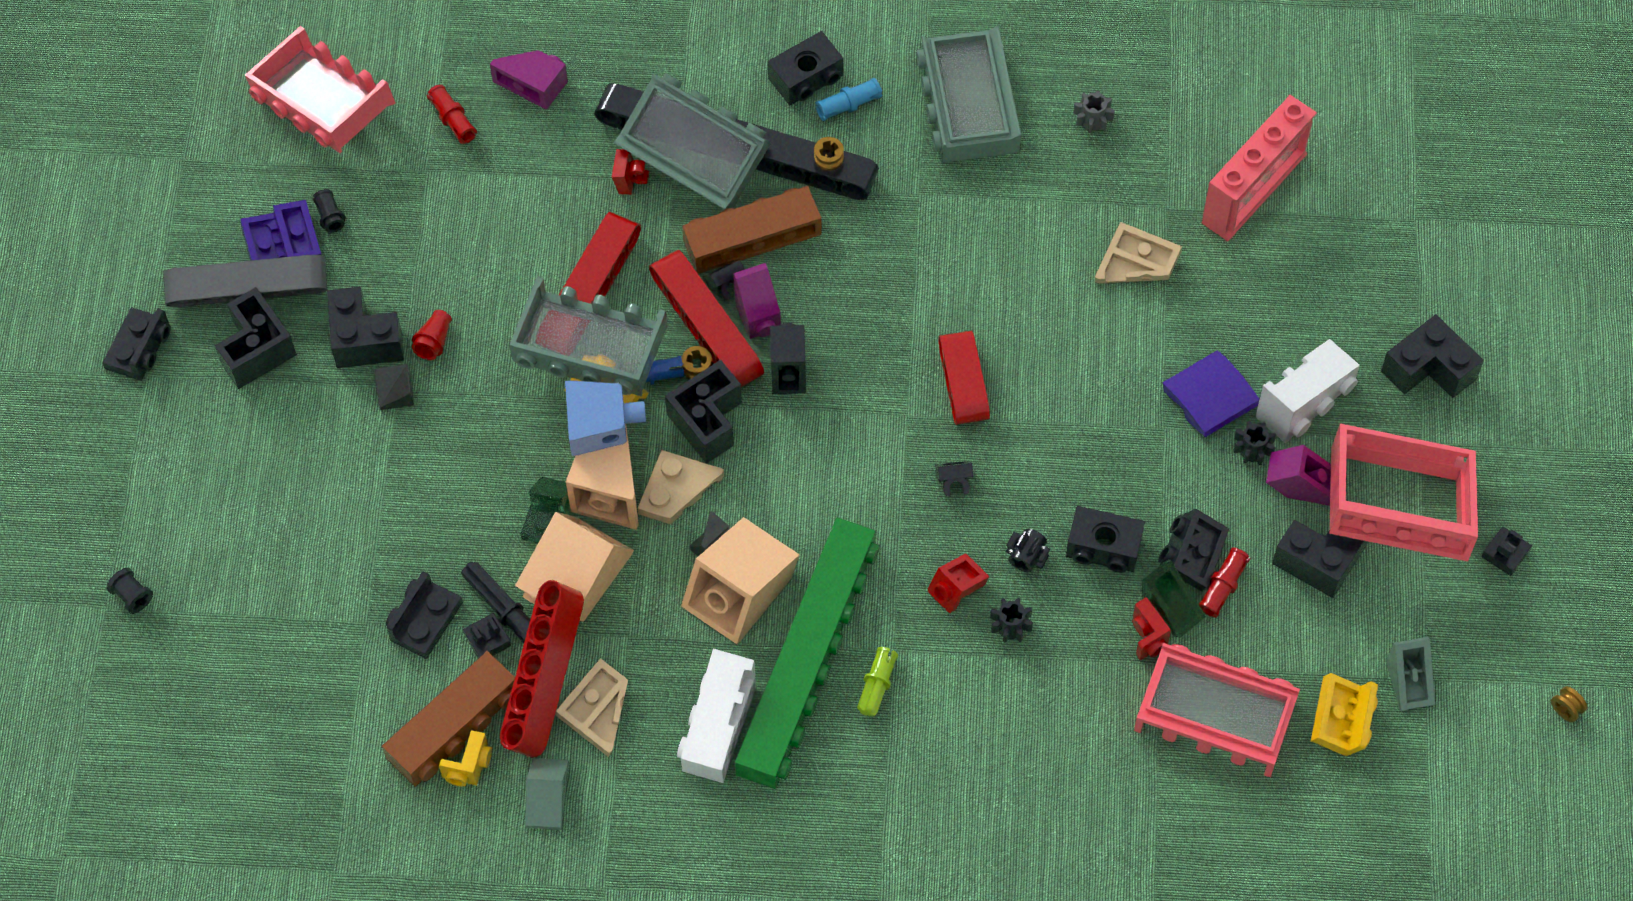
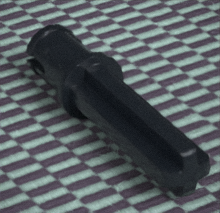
M478 562L467 563L466 567L461 571L463 578L498 614L500 623L504 626L508 625L524 644L530 618L523 612V605L515 603Z

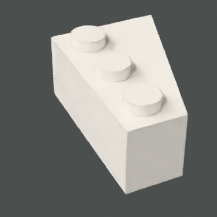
M1330 339L1304 356L1302 359L1304 363L1295 371L1291 367L1284 370L1282 376L1285 378L1276 385L1271 381L1263 385L1256 418L1262 423L1265 422L1266 427L1273 433H1276V436L1284 443H1287L1294 435L1297 438L1302 436L1310 427V421L1318 414L1321 417L1324 416L1333 407L1334 400L1341 393L1346 396L1358 383L1356 377L1360 365Z
M713 649L707 671L701 682L697 705L693 706L690 713L687 737H682L678 747L677 757L681 758L683 772L724 783L756 690L754 660Z

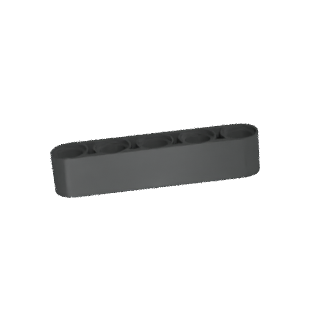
M303 255L180 267L163 271L165 305L169 307L227 303L255 287L264 299L318 294L328 290L326 258L322 255Z

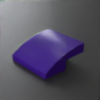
M306 200L273 205V213L240 219L250 261L303 255H321Z
M1218 350L1162 382L1164 393L1184 410L1185 420L1204 437L1258 406L1260 400L1241 373Z

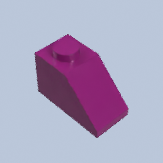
M539 50L493 59L490 63L494 83L545 110L548 109L568 82L566 65L555 55H547Z
M766 263L734 273L736 308L749 339L758 336H770V326H779L781 324V312Z
M1305 445L1271 452L1266 480L1268 485L1287 498L1330 506L1331 464Z

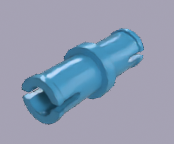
M872 78L852 88L848 86L841 88L840 93L821 101H816L815 108L820 119L826 121L828 118L845 111L849 113L854 112L858 109V106L881 98L882 90L878 81Z

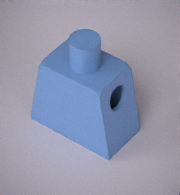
M565 381L568 433L572 456L624 444L627 442L626 424L646 422L644 401L624 403L622 385L618 383Z

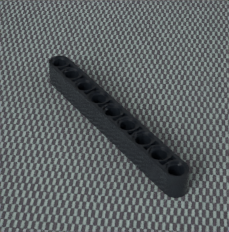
M609 83L606 85L596 107L595 117L605 125L622 130L644 91L616 83ZM657 95L654 96L634 131V134L738 165H742L752 148L750 144L681 103ZM738 119L735 120L744 127H747L748 122ZM755 125L766 132L763 138L771 142L756 170L855 200H865L868 198L879 171L878 165L871 159L844 151V160L839 168L831 171L823 170L816 165L814 160L816 142ZM830 150L823 151L824 156L827 154V158L834 157V151L833 153H830Z

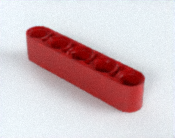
M608 212L563 288L568 286L575 289L577 299L593 304L596 295L606 297L638 241L641 224ZM549 310L538 330L536 344L555 353L570 356L591 321Z
M676 250L649 265V271L654 282L699 345L710 352L713 364L722 360L740 382L741 387L764 375V368L756 353L680 250Z
M548 580L543 583L537 593L500 732V742L504 748L530 758L540 756L547 746L584 606L583 594L580 591L555 580Z

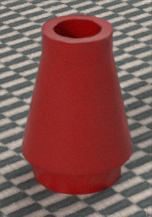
M435 310L432 316L412 337V350L418 357L425 360H434L443 353L448 328L452 321L451 316L447 312Z

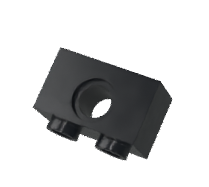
M823 31L768 60V79L789 106L798 101L808 99L815 91L826 85L831 86L844 76L843 57Z
M783 323L779 326H770L772 394H805L804 325Z
M1077 506L1068 539L1066 557L1072 558L1079 564L1089 565L1094 563L1106 566L1114 572L1122 573L1129 571L1134 573L1145 521ZM1108 539L1113 544L1104 546L1099 544L1097 540Z

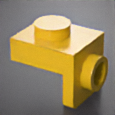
M471 730L461 763L441 759L439 769L442 777L448 783L461 787L466 786V784L477 786L482 767L488 768L492 755V747L488 746L485 733Z

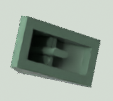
M1429 637L1393 643L1386 665L1400 711L1435 705Z
M533 758L526 777V828L562 830L569 760Z

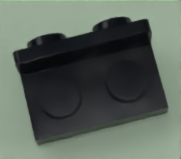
M131 307L102 362L104 368L142 381L145 373L150 371L155 364L156 352L161 342H166L170 334L171 326L165 311L157 308L155 313L151 314Z
M1198 509L1178 515L1171 524L1170 533L1172 535L1168 545L1164 547L1159 555L1158 562L1160 566L1157 575L1165 578L1173 574L1200 591L1208 588L1229 528Z
M423 571L417 580L413 579L407 586L404 595L405 599L399 608H393L388 615L386 628L390 641L427 659L463 604L461 596L433 583L430 574Z

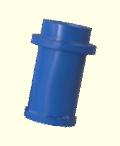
M681 356L655 360L646 382L654 385V381L684 377V369L682 367L669 369L671 367L683 366Z

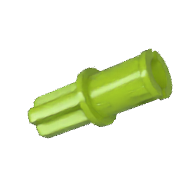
M877 648L870 672L865 674L863 678L865 686L857 705V709L862 715L872 717L877 715L885 690L891 687L889 679L895 662L898 659V653L893 650L891 655L888 656L890 648Z

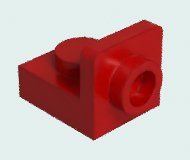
M965 553L939 567L927 590L948 613H951L957 609L963 597L985 586L990 576Z
M1147 597L1137 602L1134 606L1132 623L1138 634L1145 638L1138 642L1136 656L1139 660L1147 656L1154 658L1160 654L1163 643H1169L1171 629Z

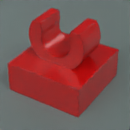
M616 149L611 177L619 194L632 195L633 184H647L650 172L645 170V161L634 160L631 153L625 149Z

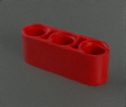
M973 331L938 335L939 352L955 425L989 420V403Z

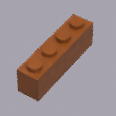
M809 187L791 188L780 195L770 198H759L751 204L739 208H727L714 216L693 219L688 224L682 225L683 240L693 267L700 274L722 267L732 261H741L822 235V220Z
M486 651L382 745L386 760L414 787L422 780L424 782L430 780L437 773L441 759L452 758L464 748L465 741L469 739L471 730L477 732L484 731L491 723L492 717L500 709H507L515 676Z

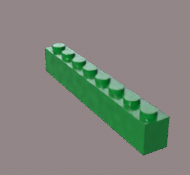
M836 517L735 760L736 776L773 789L777 788L780 778L787 779L793 762L789 758L793 747H800L805 734V728L802 727L806 716L812 717L817 705L818 697L814 696L818 685L824 686L828 679L831 666L827 665L831 654L837 655L843 640V635L840 634L843 624L849 625L855 611V604H852L855 594H862L868 577L867 574H864L868 563L873 565L876 561L880 545L876 544V530Z

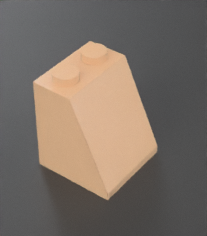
M626 427V443L576 455L566 480V487L572 513L637 530L639 522Z
M555 512L515 586L525 591L522 597L535 604L539 588L548 580H555L580 591L584 598L580 621L584 622L629 560L634 550L578 517Z
M743 517L695 559L681 607L735 644H738L791 580L800 554Z

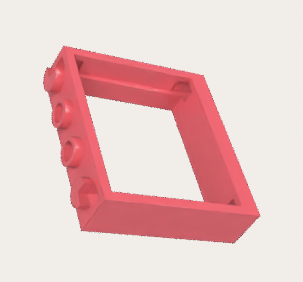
M1340 424L1331 447L1329 534L1468 562L1478 539L1476 451ZM1346 458L1456 480L1457 523L1346 501Z

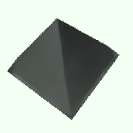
M408 364L374 370L380 410L414 405Z
M711 511L705 532L690 545V550L699 556L729 530V525Z

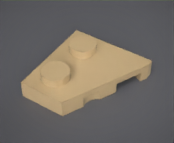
M1120 222L1095 275V282L1102 284L1169 280L1182 252V246Z
M661 450L637 508L638 514L672 524L683 514L685 508L694 505L702 498V493L715 481L719 483L723 479L724 469Z
M600 658L559 706L555 715L609 757L613 751L628 679Z

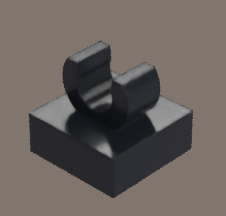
M737 260L703 277L709 288L718 287L720 297L723 300H728L731 297L727 287L730 283L734 284V273L745 269L741 261Z
M968 460L935 464L936 478L939 481L944 480L942 490L946 496L951 495L950 485L955 481L962 484L963 494L969 493L970 485L965 478L974 477L972 462Z
M1502 526L1481 557L1511 576L1530 552L1532 545L1523 540V536L1511 529L1509 531Z
M494 613L462 629L465 638L478 659L486 651L494 656L511 646L509 637Z

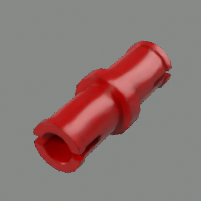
M435 85L428 91L427 99L439 112L440 121L445 126L450 127L461 144L472 141L476 137L477 130L464 115L465 110L462 105L452 99L445 86Z
M1231 548L1219 572L1213 573L1211 577L1212 584L1202 601L1198 604L1200 611L1204 614L1217 618L1229 594L1236 591L1238 588L1237 581L1247 563L1251 560L1246 552L1238 548Z

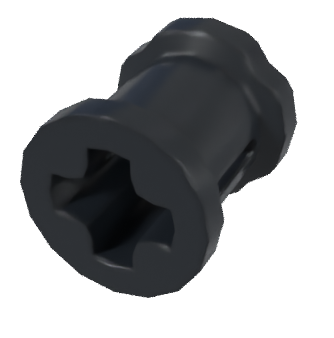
M123 568L116 572L107 583V591L112 595H117L125 603V609L130 614L140 612L152 600L153 591L149 587H143L134 578V572L130 568Z

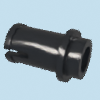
M329 189L316 192L312 200L321 217L320 226L330 233L341 230L345 225L346 216L339 210L333 192Z

